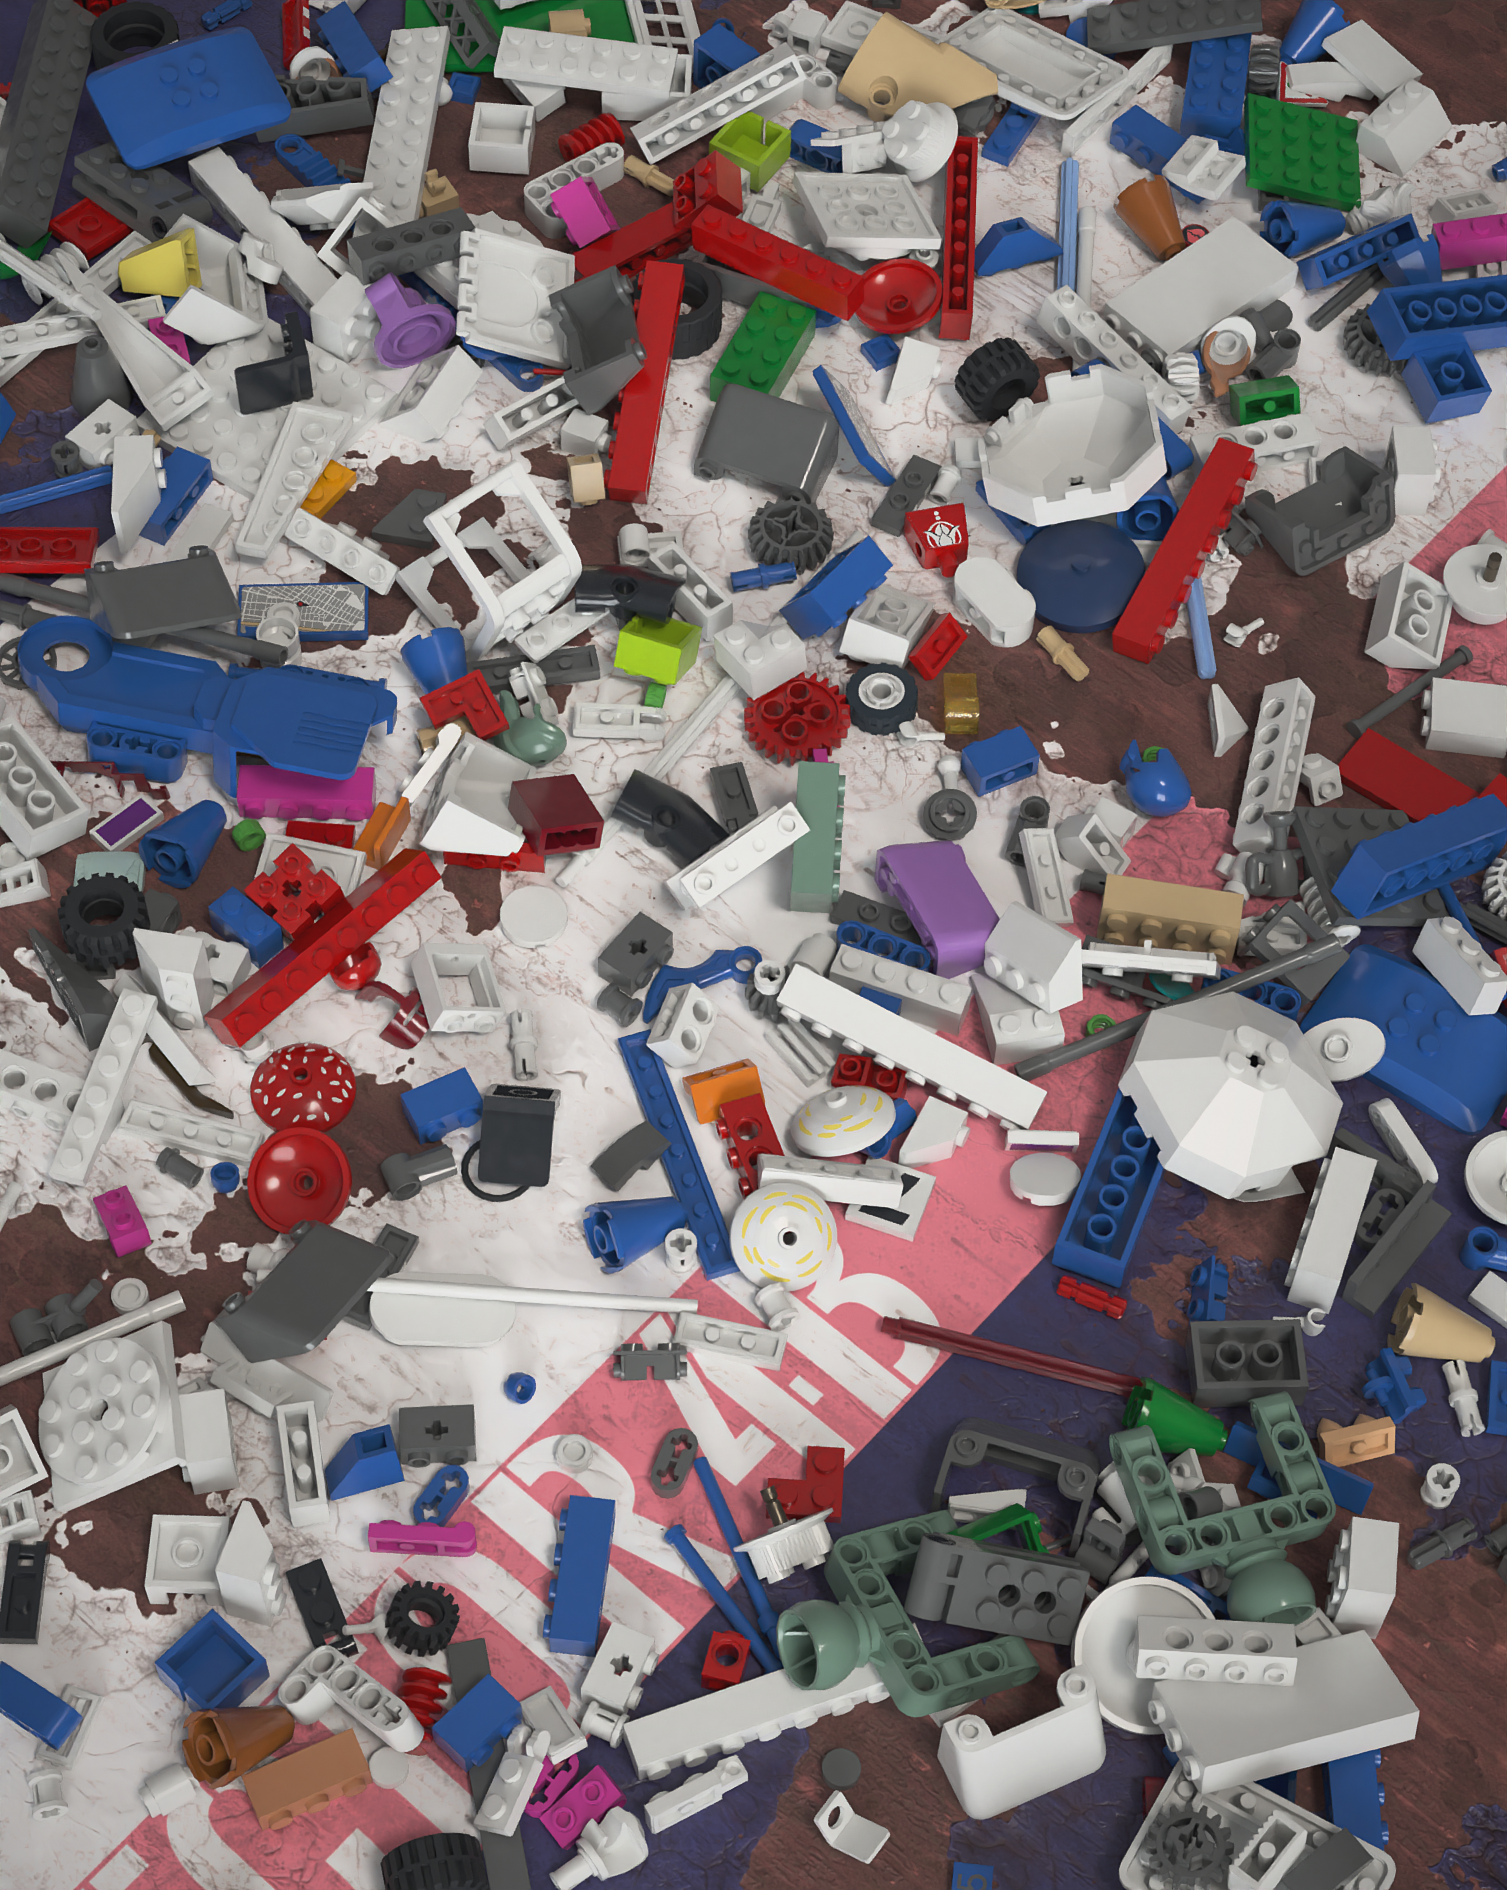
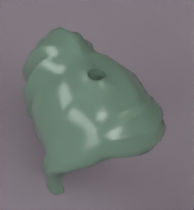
M507 690L499 692L500 709L509 723L510 729L494 736L495 747L532 766H544L564 752L567 746L565 733L556 725L542 718L540 704L536 703L533 706L535 714L533 719L520 717L519 703L516 698Z

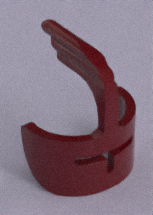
M371 980L366 983L356 994L355 998L357 1000L362 998L365 1001L373 1002L378 996H384L399 1005V1011L380 1033V1038L400 1049L408 1050L415 1047L430 1028L422 1003L417 1011L424 1017L415 1013L407 1025H403V1022L417 1002H422L418 988L413 986L409 991V996L404 997L391 986L381 981Z

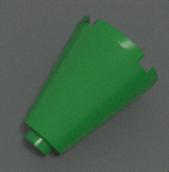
M1143 1376L1140 1378L1143 1386H1134L1126 1404L1122 1425L1128 1426V1429L1148 1425L1154 1433L1161 1453L1182 1454L1187 1449L1193 1448L1197 1456L1212 1457L1216 1451L1221 1452L1228 1436L1227 1430L1223 1429V1421L1152 1378Z

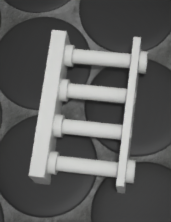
M792 802L787 803L779 810L776 805L772 806L667 879L664 883L682 910H686L694 903L700 908L806 834L810 829Z

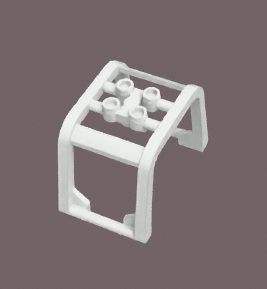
M514 459L424 518V524L441 547L425 558L422 556L399 571L396 575V581L436 628L452 627L459 629L427 590L434 571L433 567L449 557L483 607L486 615V623L479 635L471 641L460 630L465 640L466 660L475 662L488 654L491 647L504 638L511 643L525 632L523 628L530 622L536 625L550 615L549 612L561 605L567 598L581 575L582 564L579 554L521 464ZM491 490H493L496 496L520 497L559 555L530 574L484 517L459 532L456 536L455 533L461 519L458 512ZM464 548L487 549L516 584L496 597Z

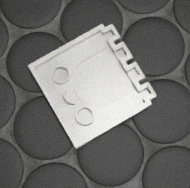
M474 228L471 232H461L460 255L462 256L459 258L458 281L461 284L458 285L457 309L459 312H457L456 334L465 337V343L567 370L572 363L567 337L559 327V322L563 318L557 309L553 310L550 306L549 295L574 284L575 256L478 228Z

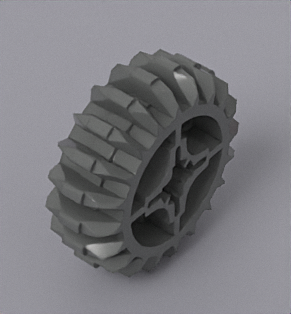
M1367 304L1364 309L1358 308L1356 313L1348 319L1343 333L1344 350L1347 351L1348 359L1355 360V367L1364 366L1366 373L1373 370L1376 371L1377 376L1382 372L1387 373L1389 377L1394 372L1401 375L1409 359L1390 361L1366 312L1370 304Z
M791 495L788 501H783L778 496L775 504L767 501L764 508L758 507L755 516H752L750 529H748L749 547L751 552L755 553L756 561H764L765 566L783 562L792 563L794 561L796 570H799L802 574L806 567L815 570L817 562L823 563L826 555L830 554L832 549L834 532L831 518L827 517L825 509H818L816 502L806 504L804 497L800 501H794Z

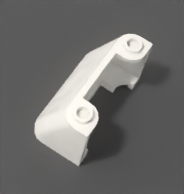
M465 732L435 783L418 844L435 851L508 856L511 852L517 853L525 840V835L522 834L523 826L516 823L508 810L512 781L534 779L537 768Z
M1086 1663L1067 1670L1058 1679L1056 1692L1060 1700V1708L993 1736L985 1721L976 1715H963L943 1724L937 1757L967 1815L978 1820L989 1819L1094 1773L1102 1766L1106 1755V1744L1097 1687Z

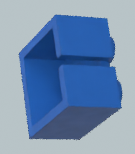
M211 1609L154 1662L160 1680L183 1702L187 1700L188 1706L193 1712L206 1708L238 1707L270 1677L266 1659L214 1609Z

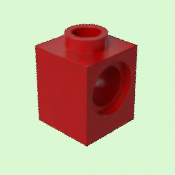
M727 1630L723 1631V1633L713 1631L701 1673V1688L717 1692L743 1683L750 1657L751 1640L745 1639L742 1634L735 1631ZM723 1655H730L737 1661L733 1665L724 1666L717 1659Z

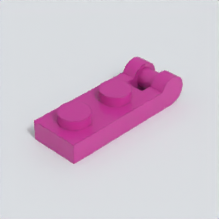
M394 1520L369 1523L368 1542L370 1552L470 1557L477 1550L475 1527L470 1522H459L454 1528L439 1527V1525L431 1522H421L417 1526L402 1525Z

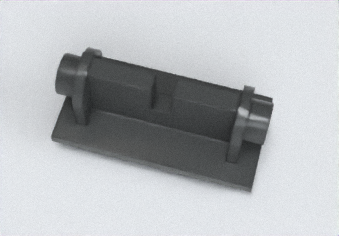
M1234 505L1231 511V520L1227 527L1231 531L1224 536V540L1238 554L1247 556L1253 551L1254 543L1260 548L1264 547L1259 537L1262 532L1251 519L1245 522L1239 516L1241 513L1237 505ZM1221 529L1219 535H1222L1226 530Z
M638 1343L621 1344V1351H613V1356H621V1363H613L614 1378H621V1381L647 1380V1366H654V1380H680V1377H687V1362H680V1355H687V1350H680V1343H658V1350H643V1344Z

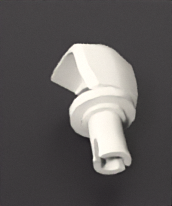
M619 1806L608 1811L599 1825L592 1818L582 1831L581 1838L576 1841L578 1855L549 1875L558 1890H571L590 1875L597 1876L601 1881H604L607 1878L624 1874L635 1868L648 1856L645 1834L639 1819L633 1813L626 1812Z

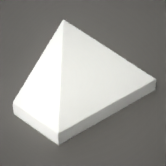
M1212 684L1207 704L1214 757H1221L1250 729L1219 684Z

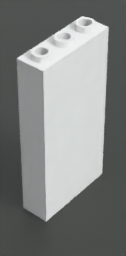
M1233 216L1105 302L1103 320L1140 355L1146 348L1154 350L1158 354L1163 368V361L1168 354H1175V352L1189 353L1200 349L1201 341L1207 331L1224 317L1238 316L1249 308L1261 311L1292 290L1295 286L1299 267Z
M1365 1630L1298 1646V1659L1293 1686L1167 1679L1154 1683L1152 1700L1148 1703L1152 1721L1161 1727L1165 1734L1168 1748L1171 1752H1176L1182 1762L1186 1778L1189 1781H1193L1201 1795L1415 1739L1420 1711Z

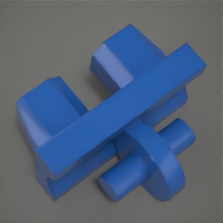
M1391 1347L1382 1348L1380 1355L1365 1366L1367 1370L1365 1374L1369 1382L1361 1388L1363 1396L1366 1399L1376 1398L1379 1405L1383 1406L1387 1417L1390 1416L1394 1424L1401 1423L1408 1414L1419 1411L1427 1402L1422 1388H1409L1406 1381L1412 1374V1365L1408 1356H1395Z

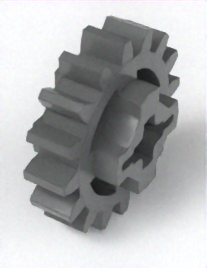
M1191 1802L1186 1803L1185 1812H1179L1178 1808L1172 1805L1170 1806V1817L1167 1818L1159 1813L1156 1819L1158 1827L1150 1826L1148 1829V1837L1151 1841L1146 1842V1853L1153 1855L1149 1858L1150 1869L1160 1867L1158 1880L1163 1882L1171 1878L1173 1880L1172 1890H1177L1181 1884H1186L1187 1890H1194L1196 1884H1200L1204 1890H1210V1879L1213 1878L1221 1883L1224 1878L1222 1869L1228 1870L1229 1865H1232V1859L1228 1855L1234 1854V1843L1227 1841L1231 1836L1230 1827L1219 1828L1222 1818L1220 1814L1213 1816L1211 1819L1207 1817L1208 1807L1203 1805L1199 1813L1193 1812ZM1205 1831L1211 1835L1215 1843L1208 1841ZM1196 1837V1847H1193L1191 1852H1188L1186 1859H1184V1849H1186L1188 1845L1192 1843L1193 1838ZM1165 1853L1172 1855L1175 1865L1167 1859Z

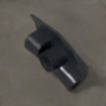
M630 564L582 565L581 575L575 583V613H605V608H609L610 613L618 619H631L638 613V616L641 618L669 624L675 608L676 593L686 583V579Z
M634 769L611 815L612 818L638 830L639 827L644 829V837L648 843L656 847H666V850L684 867L709 851L710 847L730 836L689 795Z

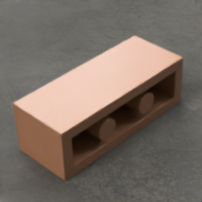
M353 1728L241 1776L262 1831L268 1828L272 1830L283 1828L293 1821V1817L307 1811L310 1814L322 1811L329 1806L330 1801L344 1795L345 1797L356 1796L362 1793L367 1788V1785L373 1783L370 1768Z

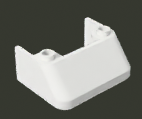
M182 214L165 237L187 228H194L202 286L199 289L190 285L165 315L163 322L191 336L196 342L207 345L259 333L268 323L264 285L262 280L248 272L246 255L237 249L239 243Z

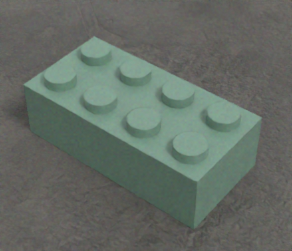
M799 761L796 809L810 831L794 841L790 911L831 914V903H838L840 873H834V870L840 871L842 840H835V838H842L844 808L837 806H844L846 775H839L840 763Z

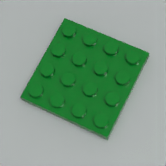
M1248 93L1244 100L1246 186L1348 212L1353 210L1354 206L1359 209L1361 207V201H1357L1358 199L1361 200L1359 144L1356 142L1358 121L1321 110Z

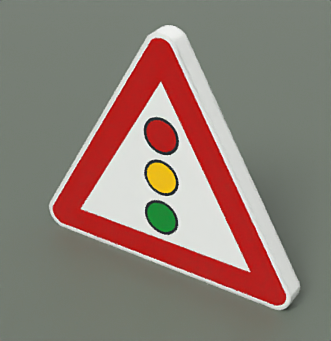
M1285 62L1279 63L1276 100L1303 107L1327 106L1329 102L1325 98L1290 90L1285 71L1287 64Z

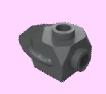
M990 95L952 109L957 117L958 126L971 131V134L974 135L985 131L993 118L996 101Z

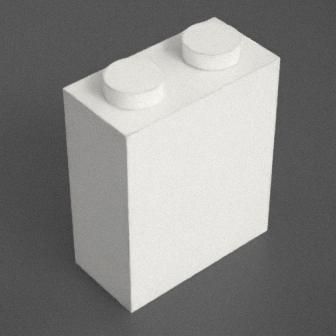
M1433 677L1430 689L1423 691L1421 709L1427 710L1426 716L1422 717L1420 735L1426 736L1425 749L1504 758L1507 752V686Z

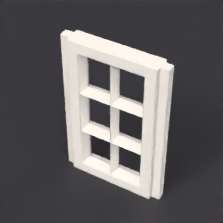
M624 0L635 43L667 45L670 48H673L672 45L687 46L689 54L692 55L693 73L694 40L700 37V32L691 0ZM641 1L656 2L659 14L644 13ZM661 2L676 3L679 16L664 15ZM646 22L661 23L664 36L649 35ZM667 23L682 24L685 38L670 37Z

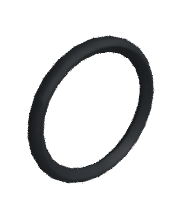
M480 1140L474 1143L465 1153L461 1165L462 1178L467 1188L477 1197L491 1202H504L521 1196L529 1189L530 1186L521 1185L515 1191L507 1194L493 1195L485 1193L473 1184L468 1171L472 1156L480 1149Z

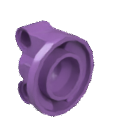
M392 272L364 289L382 325L374 339L373 346L381 364L390 368H407L419 364L423 359L444 350L455 336L456 322L450 310L439 304H426L418 291L412 288H404Z

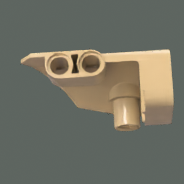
M885 12L855 54L837 91L856 104L866 107L868 117L875 122L887 121L890 117L892 118L896 111L910 100L920 101L925 104L940 102L954 109L982 97L998 94L997 74L952 45L945 42L937 44L895 16ZM876 102H883L885 105H880Z

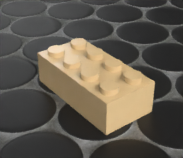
M1107 873L1096 938L1116 945L1144 947L1145 940H1152V948L1215 953L1216 961L1219 965L1231 966L1241 926L1244 894Z

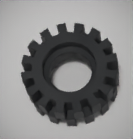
M414 1581L412 1587L407 1583L402 1587L401 1591H397L387 1611L385 1628L390 1627L387 1635L389 1639L397 1637L394 1645L398 1649L403 1644L407 1646L405 1653L409 1655L412 1654L414 1649L418 1650L417 1657H424L427 1650L430 1656L436 1655L439 1649L443 1651L457 1628L460 1615H457L459 1611L458 1604L452 1605L454 1597L451 1593L446 1597L443 1595L445 1588L441 1585L437 1591L432 1589L434 1582L427 1581L424 1587L421 1586V1581ZM413 1610L426 1612L435 1620L436 1625L434 1627L420 1626L409 1617V1612Z

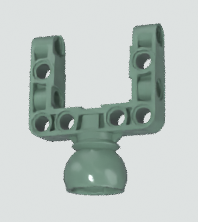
M1286 1391L1248 1401L1251 1402V1415L1258 1432L1256 1439L1262 1451L1264 1461L1271 1478L1275 1477L1283 1497L1189 1521L1152 1429L1148 1425L1110 1434V1452L1150 1561L1155 1569L1166 1575H1176L1215 1564L1225 1568L1224 1577L1232 1580L1228 1587L1226 1600L1230 1621L1294 1624L1295 1627L1309 1619L1316 1612L1315 1592L1311 1582L1299 1568L1285 1561L1288 1553L1284 1548L1288 1545L1321 1536L1334 1518L1336 1506L1293 1400ZM1278 1441L1286 1442L1292 1450L1284 1449ZM1139 1476L1148 1477L1154 1485L1143 1483ZM1306 1509H1310L1316 1512L1319 1516V1519L1312 1518L1310 1515H1308ZM1271 1518L1279 1519L1285 1528L1277 1527ZM1201 1536L1211 1538L1215 1546L1204 1543ZM1165 1545L1174 1546L1178 1549L1180 1555L1171 1554Z
M947 1510L908 1518L839 1538L824 1565L825 1578L839 1602L838 1605L827 1600H805L798 1602L783 1611L779 1616L776 1627L780 1659L789 1678L801 1690H827L836 1687L855 1668H863L870 1661L876 1668L895 1705L902 1713L911 1717H923L1023 1685L1036 1677L1041 1668L1023 1637L1014 1635L986 1643H979L933 1658L929 1655L885 1576L893 1573L895 1576L913 1572L923 1533L938 1532L946 1534L958 1528Z

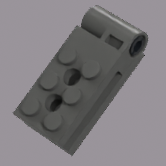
M113 141L75 156L74 166L83 173L73 176L72 187L152 243L163 239L182 214L191 217L203 225L210 223L212 220V207L204 196H192L193 189L158 165L141 170L131 169L124 163Z
M938 1532L923 1533L904 1604V1611L926 1620L938 1621L942 1619L948 1624L1071 1646L1090 1571L1086 1567H1081L1080 1562L1076 1558Z

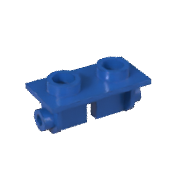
M1214 1255L1195 1266L1191 1273L1192 1295L1187 1308L1189 1324L1194 1321H1225L1226 1304L1214 1299L1224 1300L1227 1298L1229 1273L1226 1271V1266L1215 1264L1216 1256Z

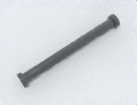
M1465 645L1459 646L1455 649V654L1440 663V667L1431 669L1358 720L1352 719L1347 723L1348 732L1355 739H1359L1365 730L1428 688L1433 677L1443 678L1460 665H1467L1472 662V652Z

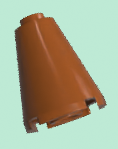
M1154 175L1156 180L1147 182L1146 178H1143L1128 186L1117 197L1120 201L1119 204L1116 205L1114 203L1113 207L1116 214L1159 260L1168 261L1183 251L1186 244L1170 184L1165 176Z
M280 1705L206 1708L190 1713L183 1725V1729L188 1727V1739L182 1740V1749L186 1763L197 1781L205 1780L211 1784L207 1788L216 1789L224 1787L291 1741L295 1729L293 1716Z

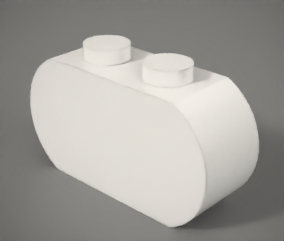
M974 557L959 565L954 576L952 601L956 607L992 645L1014 647L1025 642L1030 637L1034 624L1036 603L1032 594L1027 589H1023L1017 583L1011 571L1007 568L1004 569L996 559Z

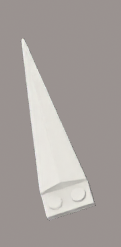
M57 252L56 256L75 289L85 296L86 301L102 311V317L100 320L95 321L108 342L146 410L164 432L215 396L212 388L191 364L140 324L67 258Z

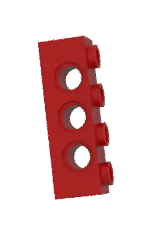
M760 1093L720 1104L719 1119H715V1126L720 1140L726 1139L729 1149H726L730 1167L732 1170L737 1168L741 1178L738 1179V1185L743 1199L758 1189V1170L753 1168V1166L758 1165V1154L785 1156ZM749 1135L754 1137V1139L744 1140L741 1137ZM787 1231L784 1235L790 1234V1233H792V1232H791V1231Z

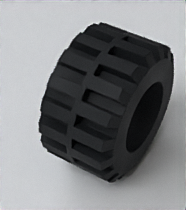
M1006 337L1004 339L997 338L992 342L989 341L973 351L958 369L954 382L956 383L955 390L976 417L982 421H994L995 419L999 420L1002 416L1009 415L1008 410L1019 398H1030L1033 391L1038 386L1040 373L1036 364L1015 339L1012 340Z
M106 872L105 876L100 877L99 873L91 874L92 878L88 880L83 877L77 880L78 885L76 887L71 885L66 890L68 896L61 897V908H58L59 923L70 954H75L76 959L81 963L87 960L88 966L91 967L102 964L103 968H111L112 963L117 962L118 966L125 964V959L128 957L133 960L138 956L133 936L134 928L150 930L151 926L143 892L139 891L138 885L134 881L129 883L128 878L123 875L115 878L114 873ZM102 915L120 916L115 922L105 926L90 924L91 921Z
M438 1833L416 1838L390 1851L382 1858L380 1863L385 1890H489L480 1842L478 1838L470 1836V1834Z

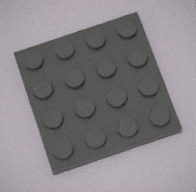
M1294 806L1291 810L1296 812V819L1292 823L1332 925L1424 927L1427 919L1450 917L1438 889L1431 890L1358 920L1331 892V889L1338 880L1337 873L1348 863L1352 857L1351 850L1358 842L1363 839L1371 840L1385 831H1395L1410 822L1403 810Z

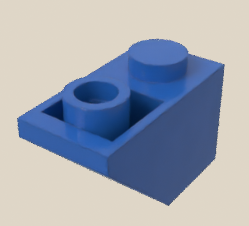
M390 1424L353 1434L325 1468L331 1501L405 1481Z

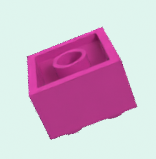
M580 176L550 194L553 199L550 205L555 215L559 219L563 218L566 222L568 229L565 231L574 246L578 244L579 248H586L597 240L605 238L621 229L592 177Z

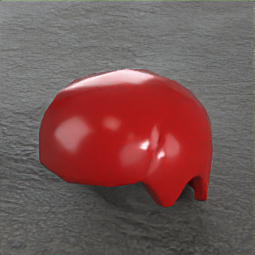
M367 942L330 971V975L340 989L348 991L360 990L366 983L375 980L379 975L382 966L381 958L373 944Z

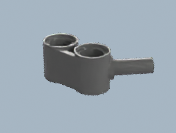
M91 1279L76 1297L74 1294L64 1293L50 1299L44 1306L46 1317H43L41 1311L37 1308H29L14 1315L10 1320V1327L22 1354L27 1356L88 1330V1324L84 1317L85 1308L103 1289L101 1282L97 1279Z

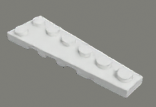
M293 401L236 541V553L268 559L289 526L296 510L301 507L353 425V413Z

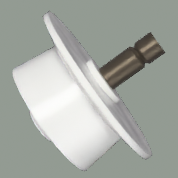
M1476 544L1455 552L1447 561L1443 572L1444 586L1448 595L1453 600L1454 609L1466 620L1477 624L1491 625L1507 618V549L1490 544Z

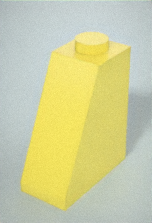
M187 228L133 250L118 263V277L121 279L124 292L181 297L190 285L197 288L202 286L194 228Z

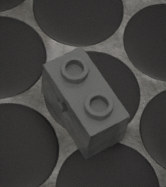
M639 912L598 957V976L610 984L616 983L622 992L632 997L639 988L643 989L649 984L653 972L660 964L665 965L671 959L674 953L673 932L642 912Z
M474 1404L399 1408L401 1464H409L412 1467L420 1468L426 1467L430 1463H447L460 1466L468 1463V1461H477ZM435 1436H441V1440H435Z

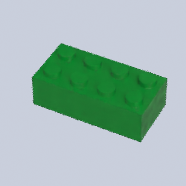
M760 291L710 375V400L717 402L718 396L726 384H737L779 398L815 337L817 310Z

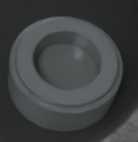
M844 1748L830 1751L822 1762V1778L834 1790L845 1791L851 1789L860 1778L861 1763L854 1752Z

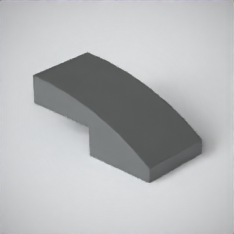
M646 1120L613 1143L590 1167L616 1191H619L641 1166L648 1170L672 1143Z
M1345 1827L1306 1857L1282 1881L1290 1890H1337L1341 1885L1345 1887L1374 1858Z

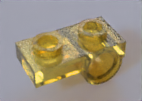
M944 673L945 734H978L979 696H977L976 673Z

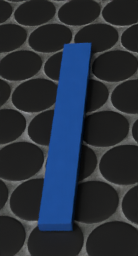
M651 1029L617 1038L619 1050L645 1119L672 1143L660 1158L675 1198L686 1207L688 1219L685 1225L687 1230L696 1236V1254L706 1280L709 1281L739 1272L740 1269L731 1253L728 1229L663 1060L646 1045Z

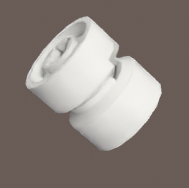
M281 615L264 619L256 629L257 640L286 646L288 648V658L284 665L301 666L302 652L298 626L295 621ZM260 660V664L263 669L266 667H273L278 669L282 667L280 665Z

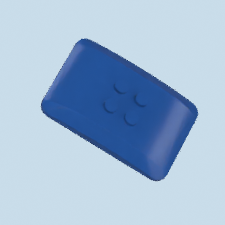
M239 26L191 37L135 55L91 73L86 80L87 91L120 156L128 167L135 170L146 169L282 124L291 115L290 103L250 30Z
M1362 944L1355 947L1349 954L1348 960L1340 967L1302 1021L1300 1030L1303 1035L1311 1028L1323 1022L1338 1018H1358L1373 1023L1383 1033L1386 1048L1381 1060L1371 1070L1361 1075V1077L1462 1134H1479L1484 1130L1507 1095V1017L1498 1011L1494 1014L1469 1016L1430 972L1376 946Z

